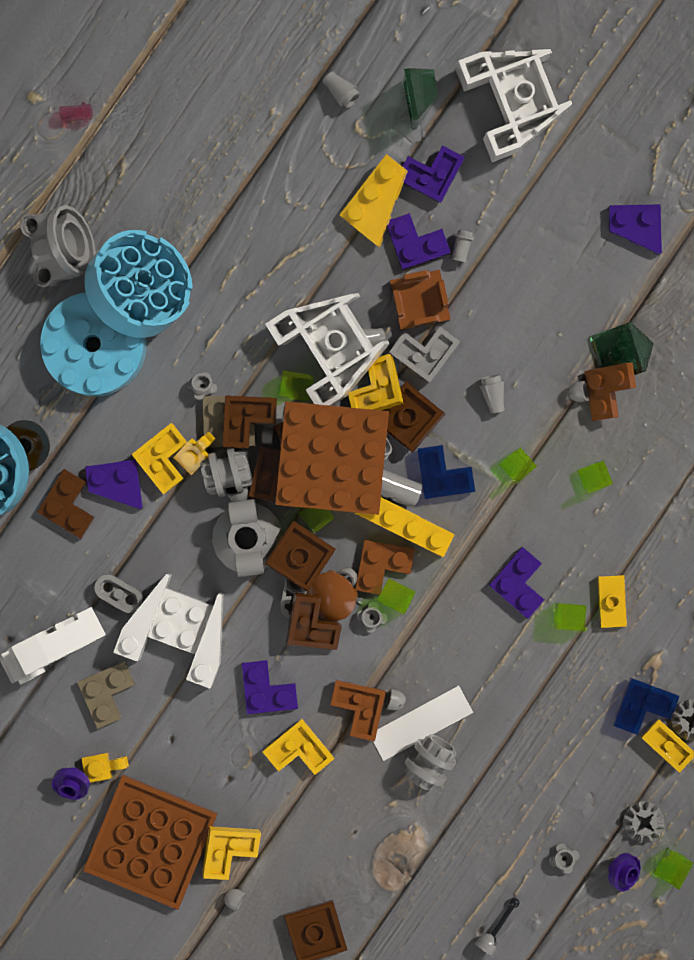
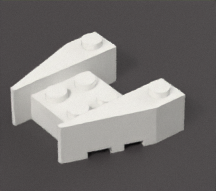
M551 49L495 53L487 51L477 53L457 62L455 70L464 92L490 82L506 125L486 132L483 138L492 162L516 154L571 107V100L560 105L557 104L541 64L549 59L552 54Z
M359 293L289 309L265 324L278 346L286 345L302 335L327 377L306 389L314 404L332 406L347 397L389 345L388 340L373 347L349 309L348 304L361 297Z
M168 573L122 628L113 653L138 662L141 660L148 638L155 639L195 654L186 680L211 688L221 664L224 594L218 593L214 605L167 588L172 577Z
M92 607L10 647L8 651L0 655V662L11 683L13 684L18 681L22 685L46 672L44 667L106 634Z

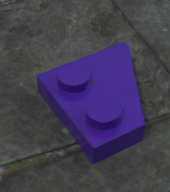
M661 204L610 205L608 207L610 233L623 237L637 246L640 245L649 249L656 255L662 253Z
M136 459L85 466L89 492L138 509L143 508Z

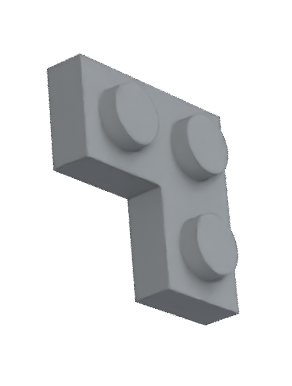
M439 327L424 347L404 332L389 351V354L430 383L459 345L460 341Z

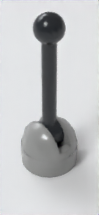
M511 898L510 906L492 933L482 934L475 943L477 947L490 956L493 955L497 948L495 936L513 909L517 908L520 904L518 898Z

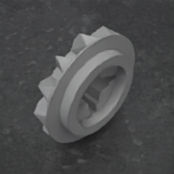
M694 699L679 703L673 710L671 717L674 731L685 740H694V724L692 727H688L689 722L682 718V716L691 717L694 713Z
M640 801L634 803L625 812L623 819L624 829L630 838L640 843L652 842L657 837H660L665 827L664 815L659 807L651 802ZM637 814L643 818L650 816L648 822L652 827L651 830L646 827L641 829L638 827L640 821L636 817Z

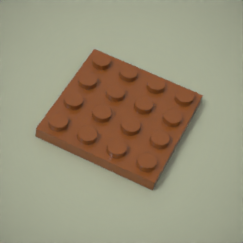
M285 401L275 505L379 515L389 411Z
M123 774L83 871L179 910L206 844L209 826H213L218 813Z

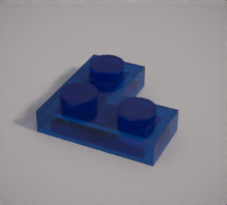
M443 445L417 449L424 499L476 492L472 467L446 470Z
M630 677L613 726L638 735L647 711L671 720L680 696Z

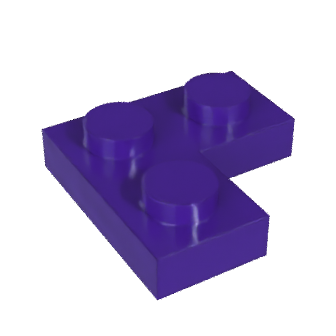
M443 145L431 168L408 156L403 164V167L408 170L403 184L441 204L465 157Z
M410 213L391 219L387 225L402 270L451 253L443 229L418 237Z
M521 547L489 586L529 619L545 600L526 584L527 580L542 563L524 547Z
M268 660L242 662L247 714L298 709L296 683L270 685Z

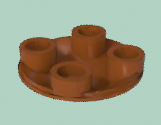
M333 570L319 574L306 593L321 597L318 616L328 621H339L348 617L353 611L358 597L357 591L353 588L352 584Z

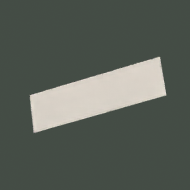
M457 686L379 728L376 739L373 742L383 761L416 744L418 739H424L430 734L437 733L472 714L473 711L461 688Z

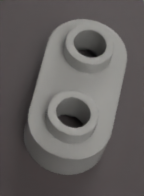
M103 575L95 583L97 596L123 612L134 613L143 603V595L138 589L114 575ZM107 582L113 585L111 592H106L104 589V585ZM132 595L135 597L133 605H129L126 602L127 596Z

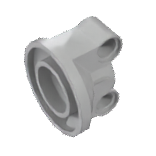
M64 205L41 214H27L21 220L20 229L25 236L31 237V252L38 264L33 272V279L38 286H61L66 280L85 274L89 261L96 253L95 244L87 222L75 208Z
M254 499L229 502V508L219 516L213 528L212 544L216 556L226 567L236 571L238 577L264 574V569L269 567L265 562L283 537L280 522L269 509L255 503ZM242 527H251L257 533V543L251 549H241L235 542V534Z

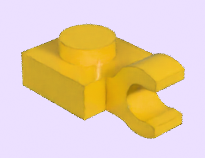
M207 432L205 436L203 435L197 442L192 438L173 458L192 476L200 468L201 461L209 458L205 450L216 438L210 432Z
M108 752L81 758L84 774L89 778L90 783L113 778V770L129 767L127 756L109 759Z

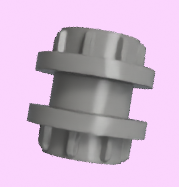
M234 448L227 449L228 457L217 459L215 452L208 454V459L201 461V472L208 494L218 493L219 497L226 496V488L236 486L237 492L240 493L244 492L243 487L252 484L248 459L243 450L235 452Z
M430 734L424 739L417 740L414 746L418 752L417 756L408 755L405 760L407 778L425 790H432L437 786H443L447 780L443 773L444 769L453 770L457 763L454 759L457 754L455 748L444 739Z

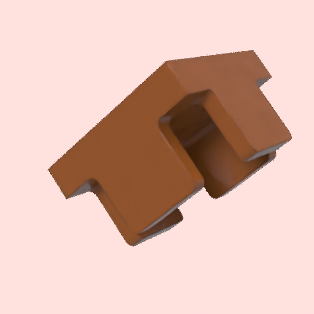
M424 270L390 280L400 331L450 321L449 303L440 270L431 272Z

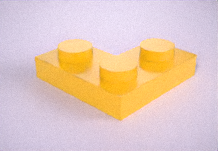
M387 354L378 357L368 370L371 385L351 391L348 394L351 408L382 411L404 404L393 356Z
M170 423L132 453V456L162 494H166L184 479L169 460L172 455L187 443L173 423Z
M300 719L262 751L278 772L298 755L314 775L335 759L303 719Z
M209 826L202 870L203 878L229 880L232 856L258 857L261 838L260 830Z

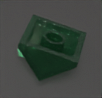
M404 69L403 84L412 130L419 127L437 101L438 90L434 69Z
M632 322L589 336L599 368L633 363L634 375L647 371L654 343Z

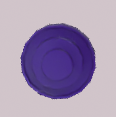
M62 768L54 773L51 786L59 796L78 800L88 794L90 780L77 768Z
M622 853L616 857L608 868L609 884L622 892L632 888L640 875V860L630 853Z

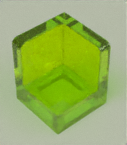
M283 370L279 396L281 398L309 402L311 398L306 389L313 385L314 375Z
M521 447L517 448L499 464L515 484L519 483L537 467Z
M604 460L577 470L586 494L613 484Z
M306 508L299 513L314 534L334 519L329 510Z
M387 579L377 601L405 615L416 591L392 579Z
M556 602L553 628L587 632V626H585L587 607L579 604Z
M667 847L654 870V875L680 890L694 862Z

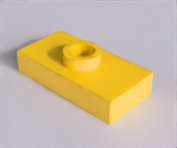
M624 575L597 576L600 628L627 627Z
M658 718L641 736L650 747L679 773L694 758V751Z

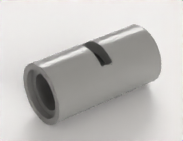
M383 469L381 496L385 498L390 497L393 501L413 508L420 497L422 484Z

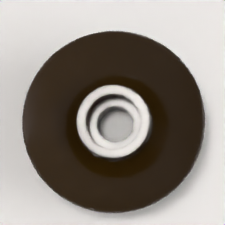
M19 420L7 427L22 444L28 459L29 471L40 467L46 461L50 451V441L46 431L39 424L30 420ZM26 440L30 441L31 443L30 449H26L24 447V442Z

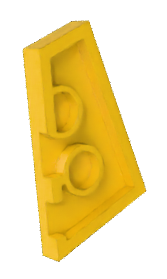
M387 154L340 214L343 219L378 247H381L382 237L386 226L390 222V215L396 200H398L408 170Z

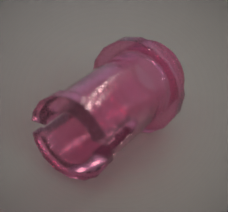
M82 102V105L60 106L61 122L78 120L88 122V120H92L93 111L91 104Z

